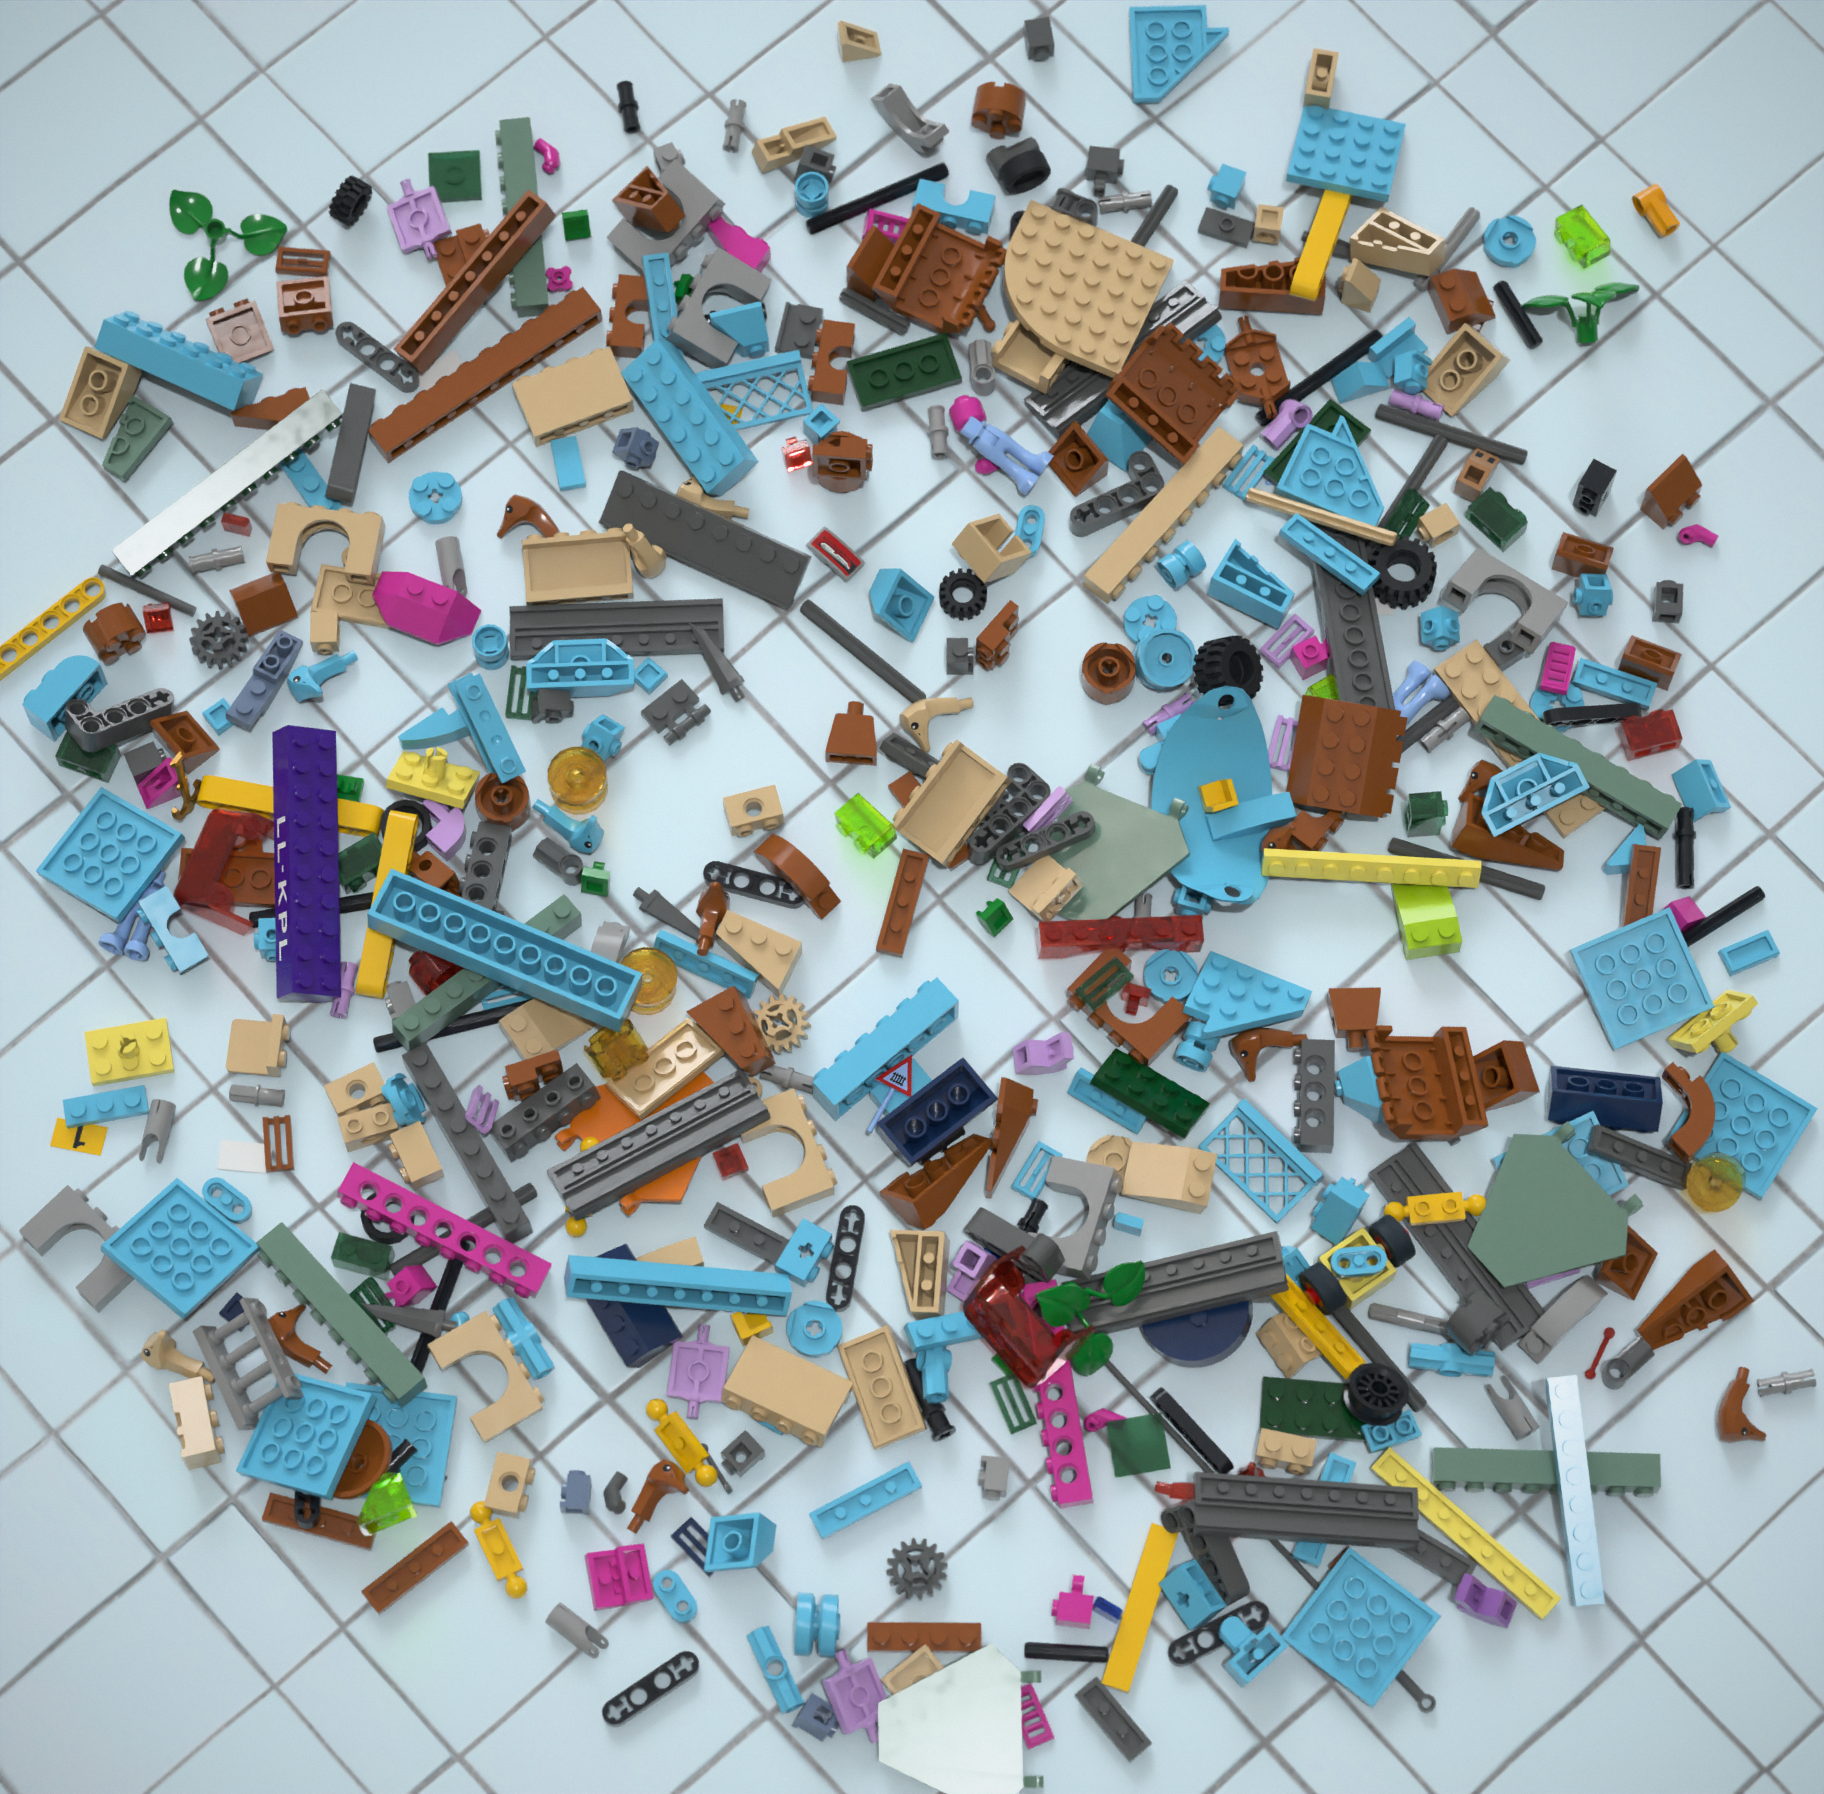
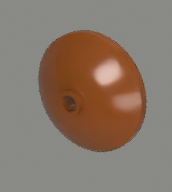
M367 1419L333 1497L340 1499L359 1497L372 1490L386 1474L392 1458V1444L389 1435L378 1423Z

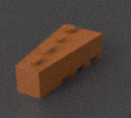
M1301 257L1294 258V261L1279 263V260L1270 261L1268 265L1262 266L1250 264L1222 268L1218 308L1323 314L1326 273L1317 299L1314 302L1289 295L1292 280Z

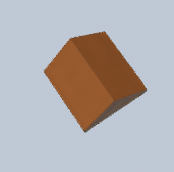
M1077 421L1070 425L1048 451L1053 455L1048 465L1074 496L1080 495L1108 475V458Z
M1563 532L1551 569L1580 578L1581 573L1606 574L1614 547Z
M274 572L229 590L240 618L245 625L248 637L299 618L286 583L280 573Z
M1632 635L1618 670L1656 682V687L1668 691L1682 654Z
M187 710L152 719L150 722L154 737L173 759L179 751L182 752L184 759L181 762L183 770L187 775L215 755L220 749Z
M1628 1225L1626 1256L1605 1261L1595 1281L1630 1300H1635L1658 1252Z

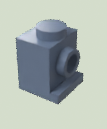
M570 1470L567 1475V1482H562L561 1499H566V1501H560L561 1513L589 1515L592 1480L591 1476L586 1475L585 1471Z
M813 1693L805 1702L792 1724L794 1728H801L821 1742H823L826 1736L832 1738L840 1725L836 1721L837 1717L832 1705Z

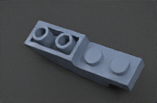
M282 630L278 631L253 667V675L226 712L227 720L250 730L260 715L264 716L286 680L303 645V640Z

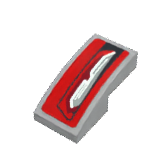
M825 526L806 544L809 550L823 564L827 563L844 582L848 581L865 563L844 541Z

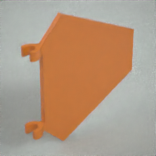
M704 1072L700 1073L644 1119L715 1082ZM605 1084L596 1086V1089L601 1098L591 1108L585 1109L575 1116L571 1121L570 1128L563 1129L555 1135V1139L558 1141L556 1144L563 1151H566L572 1146L576 1138L582 1141L587 1137H594L600 1143L642 1120L606 1088ZM703 1155L624 1196L619 1201L622 1205L621 1210L627 1216H630L642 1202L681 1203Z

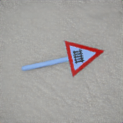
M912 1055L875 1078L876 1081L888 1086L890 1090L868 1127V1133L873 1132L895 1091L909 1098L911 1097Z

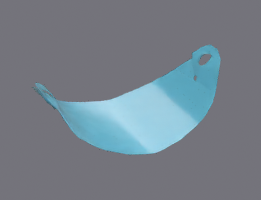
M1223 686L1208 691L1193 703L1175 721L1167 734L1154 773L1151 809L1169 815L1170 807L1175 797L1186 802L1185 805L1189 806L1188 812L1179 823L1191 855L1170 871L1181 884L1222 902L1250 905L1259 899L1268 883L1269 876H1261L1263 852L1260 848L1264 836L1273 827L1266 828L1261 833L1212 841L1205 818L1207 814L1212 812H1204L1197 787L1220 779L1231 778L1238 803L1272 795V778L1266 739L1253 702L1242 688ZM1226 694L1232 695L1234 699L1233 705L1226 710L1220 709L1218 706L1219 699ZM1224 888H1235L1240 892V896L1231 897L1225 892Z

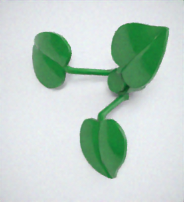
M172 190L170 195L169 211L175 228L183 234L192 235L201 227L205 230L206 237L210 242V260L204 257L194 258L188 262L184 270L185 284L196 301L211 299L219 294L227 284L228 270L226 265L214 262L215 247L224 243L227 235L244 239L245 249L249 253L256 256H265L272 253L278 247L287 232L286 224L279 219L265 214H253L241 221L240 228L243 234H238L232 231L231 228H226L221 220L211 219L213 215L212 204L204 195L179 190Z
M1614 282L1597 286L1595 291L1591 293L1580 292L1572 294V299L1587 303L1586 314L1578 315V320H1576L1569 303V297L1543 295L1527 301L1522 307L1523 309L1528 306L1544 308L1565 307L1571 318L1572 327H1576L1577 342L1591 343L1598 341L1597 325H1599L1600 311L1609 300L1616 297V294L1631 290L1638 292L1640 286ZM1591 305L1596 306L1595 316L1591 314Z
M1141 1260L1138 1262H1126L1113 1267L1106 1274L1103 1281V1288L1106 1293L1093 1291L1089 1287L1083 1289L1074 1281H1069L1064 1285L1036 1293L1042 1316L1049 1325L1053 1327L1064 1326L1071 1322L1075 1314H1077L1087 1330L1088 1337L1079 1338L1075 1342L1071 1355L1073 1365L1081 1375L1088 1376L1095 1373L1107 1363L1113 1352L1111 1338L1105 1333L1094 1335L1082 1311L1089 1307L1090 1296L1102 1299L1110 1298L1112 1304L1118 1307L1132 1302L1139 1295L1145 1281V1265Z

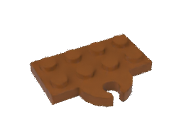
M229 826L214 836L209 849L182 848L176 900L178 903L275 908L274 853L263 852V845L258 835L245 826L242 829L245 840L240 845L230 843L231 838L235 835L233 826Z

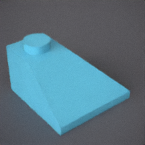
M761 301L709 313L710 325L738 342L733 351L742 357H759L765 354V352H769V339Z
M1110 400L1101 408L1087 433L1108 458L1109 462L1124 472L1128 469L1131 454L1136 451H1143L1153 439Z
M901 568L879 569L869 590L875 614L909 642H914L935 597Z
M1370 1055L1338 1070L1337 1080H1334V1088L1337 1097L1342 1096L1344 1105L1379 1124L1383 1123L1384 1115L1381 1104L1384 1102L1380 1100L1376 1082L1378 1077L1374 1073Z
M760 1512L711 1517L704 1571L716 1572L756 1568L773 1552L777 1525Z

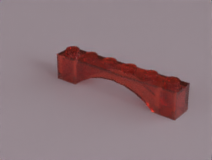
M1202 915L1043 921L1038 924L1036 941L1038 959L1066 958L1089 951L1112 948L1170 949V951L1175 950L1179 952L1180 950L1190 953L1201 951L1204 933Z

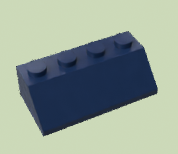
M962 1057L878 1121L877 1133L894 1154L912 1166L996 1102L998 1098L964 1057Z
M1550 1066L1547 1101L1548 1120L1565 1124L1567 1121L1570 1122L1594 1111L1601 1126H1608L1614 1130H1621L1623 1128L1635 1129L1642 1133L1658 1132L1663 1105L1660 1077Z
M627 1244L596 1256L599 1258L637 1261ZM586 1299L627 1367L641 1368L683 1337L665 1305Z

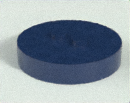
M1252 1300L1141 1325L1150 1344L1165 1359L1185 1367H1205L1226 1359L1243 1343L1252 1323Z

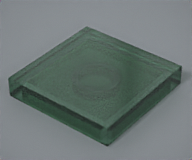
M480 150L428 153L429 187L434 186L436 188L441 203L482 200Z
M1161 1412L1105 1422L1115 1478L1171 1468Z

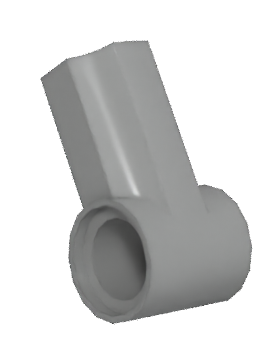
M985 339L975 340L969 344L972 388L980 396L990 395L995 390V370L992 366L993 354H991L992 344ZM980 378H987V379H989V380H987V381H980L979 379H980Z

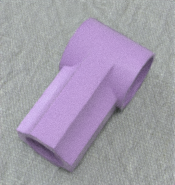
M1294 399L1285 400L1279 408L1278 416L1261 433V437L1272 448L1279 450L1298 428L1306 427L1307 423L1311 422L1313 416L1311 408Z

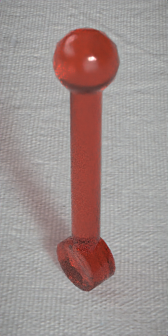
M1611 1327L1604 1330V1339L1590 1369L1585 1371L1587 1379L1595 1378V1370L1609 1340L1615 1335V1330Z

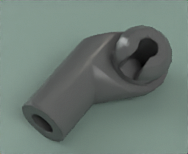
M616 1471L603 1491L606 1508L615 1514H621L626 1508V1503L622 1501L620 1490L628 1478L619 1471Z

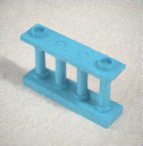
M469 673L448 683V689L488 773H497L501 783L525 773L526 770L481 674L478 673L473 676V673Z

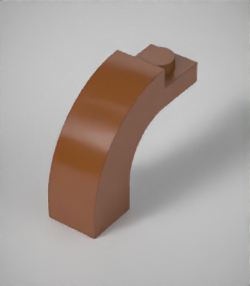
M772 834L753 851L768 872L780 876L798 892L817 918L823 919L841 902L829 886L831 883L808 857L784 838Z
M1672 1062L1665 1068L1661 1077L1684 1101L1688 1118L1686 1124L1670 1137L1667 1145L1687 1164L1702 1150L1711 1134L1715 1121V1104L1711 1090L1701 1075L1694 1081H1691L1689 1073L1682 1066L1678 1067Z

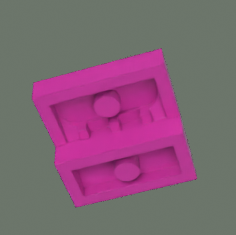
M644 1543L619 1546L614 1550L591 1552L584 1556L594 1611L622 1607L654 1599Z

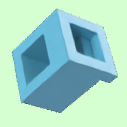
M1418 349L1395 356L1394 384L1408 394H1416L1421 390L1427 389V368L1429 365H1432V359Z
M820 404L803 420V434L815 445H818L829 434L837 432V425L840 423V420L823 404Z

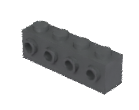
M576 1063L496 1120L489 1132L508 1159L513 1162L515 1159L524 1156L529 1149L539 1142L548 1139L558 1128L569 1124L583 1110L591 1108L601 1097L593 1082Z

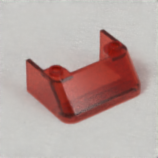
M216 808L211 811L205 820L174 889L173 896L178 905L244 936L252 928L253 922L229 911L233 903V894L228 887L218 883V880L238 836L247 840H256L263 835L274 840V821L253 812L226 808Z
M1022 1245L991 1264L965 1300L963 1312L968 1321L1025 1386L1034 1388L1043 1383L1077 1354L1096 1328L1090 1325L1077 1334H1074L1069 1329H1062L1054 1334L1020 1295L1025 1287V1280L1015 1264L1026 1250Z

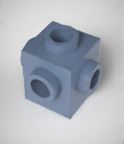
M638 427L620 429L612 453L621 458L624 464L630 468L638 469L639 467L651 466L656 457L659 442L652 438L648 431Z

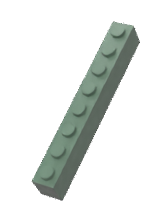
M530 117L499 120L500 130H495L496 145H501L502 153H497L499 169L504 168V176H499L501 192H506V199L502 200L503 215H507L528 189L538 196ZM542 234L508 273L510 285H515V293H510L512 309L517 308L518 318L539 316L549 306Z
M1495 694L1473 729L1523 760L1537 753H1542L1577 763L1590 787L1581 792L1583 795L1636 826L1641 824L1645 831L1660 840L1669 829L1682 806L1672 795L1657 790L1648 781L1640 780L1630 774L1624 767L1616 766L1606 760L1602 754L1592 752L1582 746L1578 740L1568 738L1554 726L1544 724L1530 712L1520 710L1512 705L1509 700L1498 697Z
M563 894L524 924L564 940L582 926L581 912ZM463 968L392 1021L393 1035L409 1052L424 1044L503 984Z
M283 1222L279 1223L256 1242L259 1250L257 1256L266 1267L271 1265L277 1271L275 1276L283 1286L288 1284L294 1290L292 1294L302 1306L307 1304L312 1309L310 1314L319 1325L324 1323L330 1329L328 1334L337 1345L341 1342L348 1349L346 1351L348 1357L354 1364L360 1362L366 1370L363 1372L373 1384L378 1382L384 1388L381 1392L391 1404L396 1402L403 1408L427 1388L425 1377Z
M1434 1447L1432 1451V1485L1439 1487L1440 1491H1455L1456 1488H1467L1468 1492H1482L1484 1488L1495 1489L1497 1493H1510L1512 1489H1523V1492L1526 1494L1540 1493V1490H1552V1494L1559 1495L1553 1451ZM1586 1452L1591 1495H1596L1597 1492H1608L1609 1496H1624L1625 1492L1636 1493L1638 1497H1652L1653 1493H1658L1661 1488L1660 1454Z

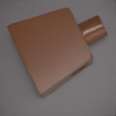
M851 701L848 703L847 714H835L825 751L826 762L877 766L874 718L871 715H863L864 704L862 702Z
M413 851L411 864L408 869L413 878L462 897V894L459 893L460 882L456 873L430 851H425L421 856L416 851Z
M1381 987L1328 989L1327 1003L1335 1037L1348 1038V1050L1351 1052L1364 1051V1038H1367L1366 1032L1377 1026Z

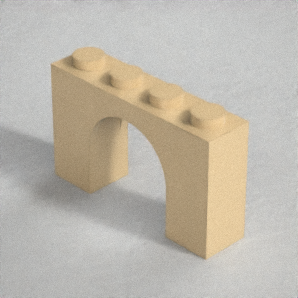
M296 502L278 503L266 564L270 572L296 575L301 549L306 539L317 531L332 529L343 533L350 542L344 571L348 582L374 585L386 527L382 516L374 512L360 514L345 508H340L336 511L328 510L321 505L305 507Z
M794 1088L761 1100L767 1106L771 1118L739 1135L742 1144L771 1133L780 1132L795 1137L805 1150L803 1163L794 1173L762 1185L763 1196L772 1218L834 1195V1185L837 1184V1180L832 1168L827 1170L824 1160H827L823 1145L816 1144L814 1136L817 1135V1131L812 1119L807 1121L803 1111H806L807 1107L802 1095L797 1096Z
M487 1311L482 1312L427 1344L430 1353L442 1372L475 1354L490 1355L500 1361L506 1369L508 1386L503 1396L492 1405L470 1417L471 1423L484 1444L542 1411L543 1406L541 1403L545 1401L537 1386L532 1389L527 1381L531 1376L523 1363L517 1364L513 1354L516 1353V1350L508 1338L503 1340L499 1330L502 1327L494 1314L489 1316Z

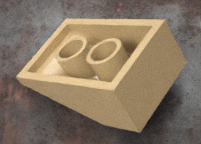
M1464 323L1432 361V365L1428 366L1427 389L1422 391L1436 403L1445 405L1444 410L1454 417L1499 375L1511 359L1473 326Z
M85 346L59 420L96 437L105 439L127 405V401L134 394L142 369L101 352L94 347Z
M538 998L528 1001L499 1020V1028L522 1061L557 1049L559 1052L598 1025L593 1021Z
M1131 1142L1120 1195L1201 1214L1208 1206L1217 1154L1191 1147Z

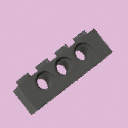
M479 822L477 832L472 831L470 847L473 848L472 854H467L465 860L467 875L466 878H461L459 893L462 894L461 898L496 912L512 842L511 826ZM491 852L492 854L484 855L483 853ZM480 875H486V876H487V877H485V878H478V876H480ZM475 898L482 899L480 901H472Z
M1302 1039L1300 1048H1295V1064H1300V1073L1295 1074L1294 1090L1299 1091V1100L1294 1101V1117H1299V1127H1294L1293 1140L1294 1143H1299L1298 1150L1300 1152L1332 1153L1334 1146L1335 1040ZM1316 1065L1321 1069V1072L1319 1074H1312L1308 1071L1307 1067ZM1311 1091L1320 1094L1321 1099L1313 1101L1308 1098L1307 1093ZM1316 1118L1320 1121L1321 1125L1311 1127L1306 1120Z

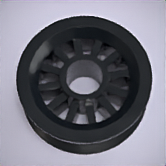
M1366 1363L1358 1366L1352 1372L1350 1381L1344 1388L1343 1399L1348 1410L1357 1419L1370 1425L1386 1426L1394 1423L1401 1416L1403 1407L1409 1399V1388L1403 1377L1392 1368L1378 1363Z

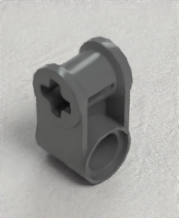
M1065 188L1057 190V198L1053 205L1049 206L1052 210L1095 227L1097 226L1098 208L1095 201L1075 194ZM1090 213L1091 215L1084 217L1081 214Z

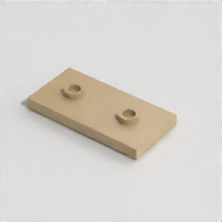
M688 1017L608 1080L605 1085L615 1097L642 1120L722 1057L725 1052Z
M886 1325L837 1346L848 1378L853 1382L852 1389L874 1450L877 1451L928 1430L891 1326Z

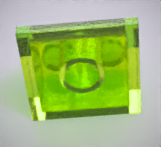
M393 1472L384 1474L378 1478V1482L372 1485L357 1519L364 1538L417 1516L400 1473L395 1475Z

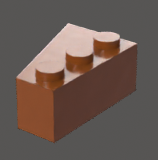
M648 166L612 200L625 219L631 224L665 233L675 230L679 226L680 221L686 216Z
M735 986L686 1011L751 1076L776 1064L744 993Z

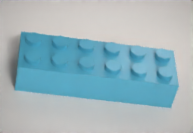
M125 311L103 319L95 349L233 411L254 403L263 376L262 373L256 371L255 366L233 361V357L226 353H215L209 350L208 345L201 342L193 343L188 341L185 335L174 331L168 332L163 329L161 324L141 320L138 314L131 311Z
M656 339L621 372L622 376L708 494L722 496L759 462L672 342Z
M937 977L932 982L929 980L924 982L917 989L918 993L913 998L904 999L897 1006V1011L890 1017L886 1015L881 1018L876 1024L877 1028L870 1034L866 1032L856 1040L855 1047L849 1052L847 1050L841 1052L835 1058V1063L830 1068H823L814 1076L813 1098L835 1122L870 1093V1090H872L871 1086L876 1082L875 1078L908 1056H914L958 1018L959 1000Z

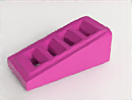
M869 209L864 220L862 239H864L873 223H877V228L893 244H896L908 218ZM884 225H888L887 231L883 230ZM894 226H899L898 234L893 233Z
M1550 642L1540 686L1541 690L1562 695L1567 694L1576 651L1574 646Z
M1032 1683L1021 1687V1698L1027 1695L1030 1697V1700L1021 1703V1711L1032 1706L1035 1708V1711L1021 1716L1022 1737L1028 1750L1054 1739ZM1039 1717V1722L1025 1727V1722ZM1043 1727L1044 1733L1033 1738L1029 1737V1733Z

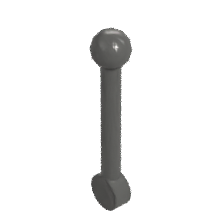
M702 1443L701 1445L704 1447V1449H705V1450L707 1451V1453L709 1454V1452H708V1449H709L708 1446H707L706 1444ZM709 1454L706 1460L709 1465L716 1469L718 1479L726 1493H732L731 1486Z

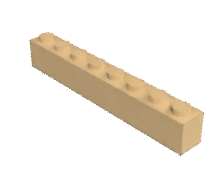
M1218 427L1086 572L1083 586L1106 604H1109L1113 598L1117 600L1125 591V585L1130 579L1134 581L1141 574L1142 566L1147 560L1151 562L1155 559L1160 551L1158 548L1164 542L1169 543L1176 534L1175 529L1181 523L1185 525L1193 515V509L1197 505L1202 506L1209 498L1211 489L1214 486L1218 488L1226 479V473L1229 469H1235L1243 459V444Z

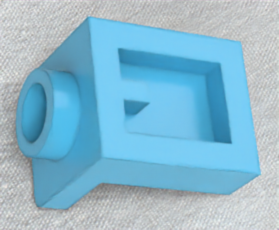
M1281 1246L1285 1272L1298 1287H1301L1299 1275L1311 1266L1297 1247Z

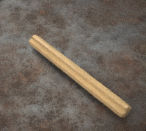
M1249 488L1246 495L1248 502L1292 516L1298 513L1308 521L1387 546H1394L1397 539L1396 532L1256 488Z

